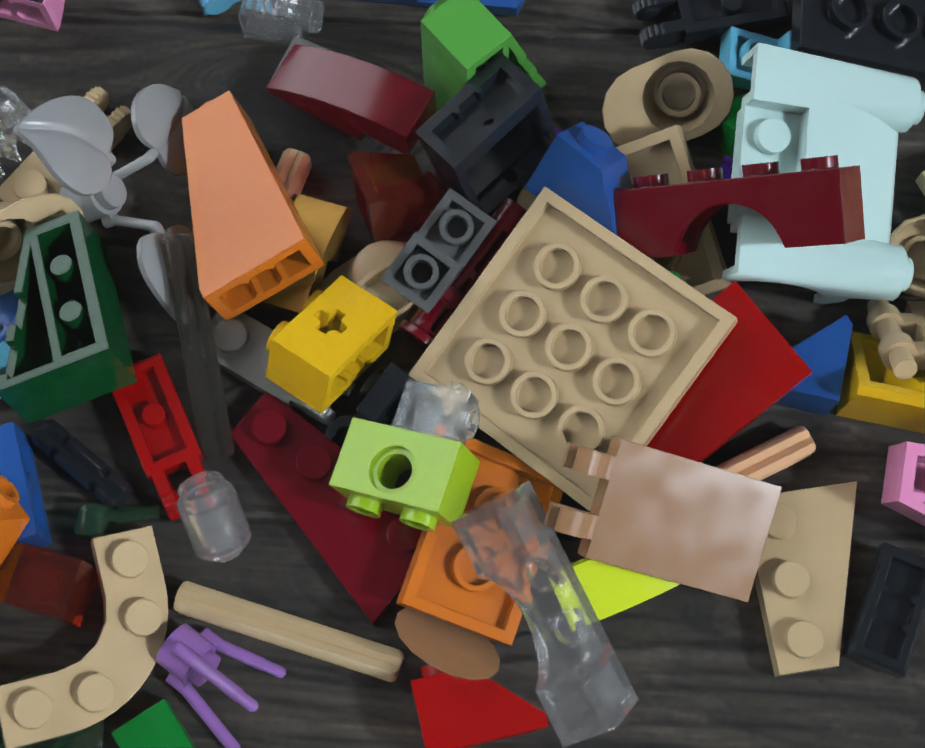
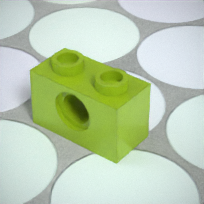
M353 417L329 485L348 499L345 506L356 513L372 518H380L382 510L400 515V522L427 532H434L436 524L458 529L480 461L460 441ZM408 469H412L409 480L403 486L395 489V482L399 475Z

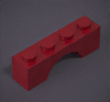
M838 155L800 159L801 171L780 173L779 161L742 165L743 177L723 179L722 167L687 171V183L669 185L668 173L633 177V189L613 191L617 236L649 258L670 257L696 252L701 234L712 217L723 208L731 204H737L753 209L765 217L777 231L785 248L846 244L865 239L860 165L839 167Z

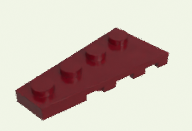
M266 391L231 431L230 435L372 625L375 626L399 596L422 530L400 522V515L382 510L380 518H372L348 509L345 506L348 499L329 485L342 448L328 439L322 432L281 400Z

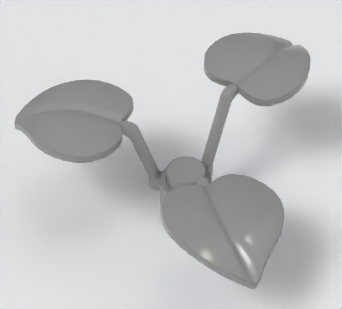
M152 84L141 89L132 101L131 122L138 139L150 149L143 156L112 172L111 167L116 163V157L109 152L113 144V128L107 116L95 103L81 96L69 95L38 105L27 113L14 126L12 131L33 149L49 173L63 186L59 195L72 199L82 210L83 216L88 223L101 219L105 228L122 226L150 232V234L142 236L136 246L137 261L141 274L153 295L182 327L192 324L205 300L199 290L193 232L183 225H174L164 230L162 224L158 221L117 214L127 198L126 187L122 179L149 165L156 158H158L164 170L171 176L177 177L187 174L182 118L195 111L190 101L181 95L180 90L164 84Z

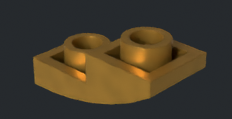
M298 194L293 203L325 265L262 301L298 313L302 311L312 293L321 289L327 262H338L352 209L302 194Z

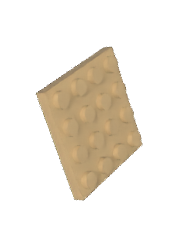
M544 187L408 375L590 511L600 478L561 466L568 442L604 453L608 452L612 436L647 446L738 323V320L730 312L553 191Z

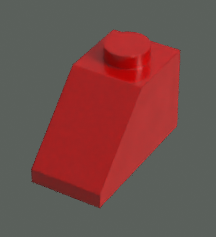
M427 665L421 667L423 678L411 680L425 748H470L544 730L549 727L545 712L490 678L469 680L451 676Z

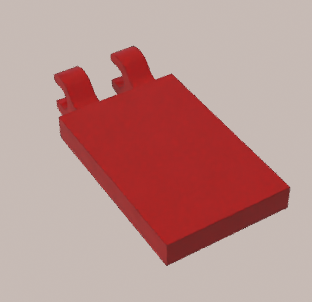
M736 281L726 287L712 301L737 317L738 323L647 447L701 463L813 374L811 369Z

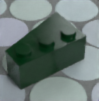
M79 210L25 230L14 287V294L19 298L15 323L14 325H8L5 342L10 347L6 374L0 375V397L30 424L137 382L107 248Z

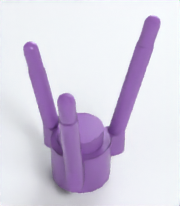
M187 623L182 624L170 634L156 656V662L170 672L165 681L183 695L224 748H241V745L191 683L199 687L208 680L246 710L255 712L258 709V702L217 670L221 657L215 652H220L277 678H283L286 675V670L284 667L222 639L208 627L199 633Z

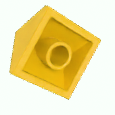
M852 331L836 416L925 434V371H917L909 379L897 378L893 370L885 367L878 353L880 341L872 335Z

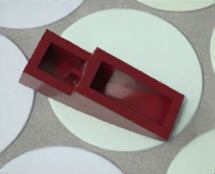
M294 44L266 87L268 93L361 141L365 135H368L408 157L419 140L415 131L436 113L435 91L372 63L311 46Z

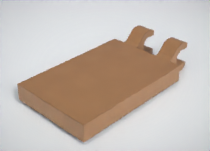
M612 436L607 453L568 442L561 466L600 478L590 512L550 501L543 525L554 528V531L582 538L577 553L585 558L748 602L782 487Z

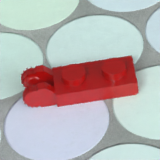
M158 353L134 363L137 382L115 390L112 393L145 474L151 482H154L171 521L185 516L183 512L184 505L168 475L188 467L194 480L193 486L197 496L204 502L205 506L217 502L218 498L202 463L205 456L164 358Z

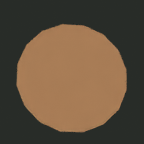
M404 608L397 613L394 624L399 638L412 653L430 666L451 676L469 680L489 679L499 671L500 658L494 645L488 639L408 608Z

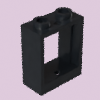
M503 53L494 58L415 131L445 191L447 192L450 188L490 217L500 206L503 198L510 199L529 181L556 137L541 87ZM515 173L518 175L514 182L506 181V177L509 174Z

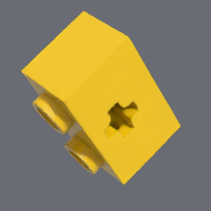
M341 275L326 290L318 289L312 293L302 311L292 321H282L272 331L266 343V350L269 351L265 377L322 414L388 348L398 310Z

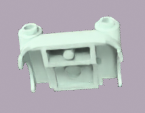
M758 42L742 57V66L752 67L750 92L742 98L741 109L737 112L731 178L743 177L742 165L779 161L780 173L801 171L800 159L838 155L839 167L860 165L865 239L846 244L785 248L777 231L765 217L748 207L731 204L728 207L727 223L731 224L730 232L737 233L735 265L723 271L722 280L773 282L804 287L818 292L814 294L813 303L819 304L838 303L849 298L895 300L902 291H906L909 288L914 273L913 261L910 257H907L903 246L890 244L898 133L907 132L912 125H917L922 120L925 113V92L921 91L920 83L914 77Z

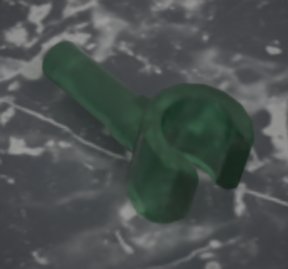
M88 503L82 506L77 513L74 532L78 538L92 541L93 538L108 534L109 523L122 524L160 519L159 505L120 509Z

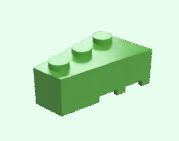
M437 0L430 6L421 20L424 86L435 91L436 112L500 53H503L541 88L547 84L536 72L535 66L526 58L527 55L513 35L479 0Z

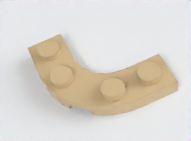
M152 526L92 539L90 544L103 597L104 624L96 645L81 661L62 670L0 686V727L5 748H20L69 735L99 723L129 701L150 675L156 664V656L164 643L168 622V596Z

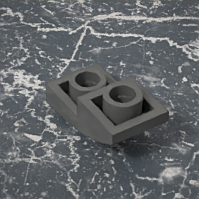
M450 188L417 233L414 232L381 280L429 314L491 233L497 221Z

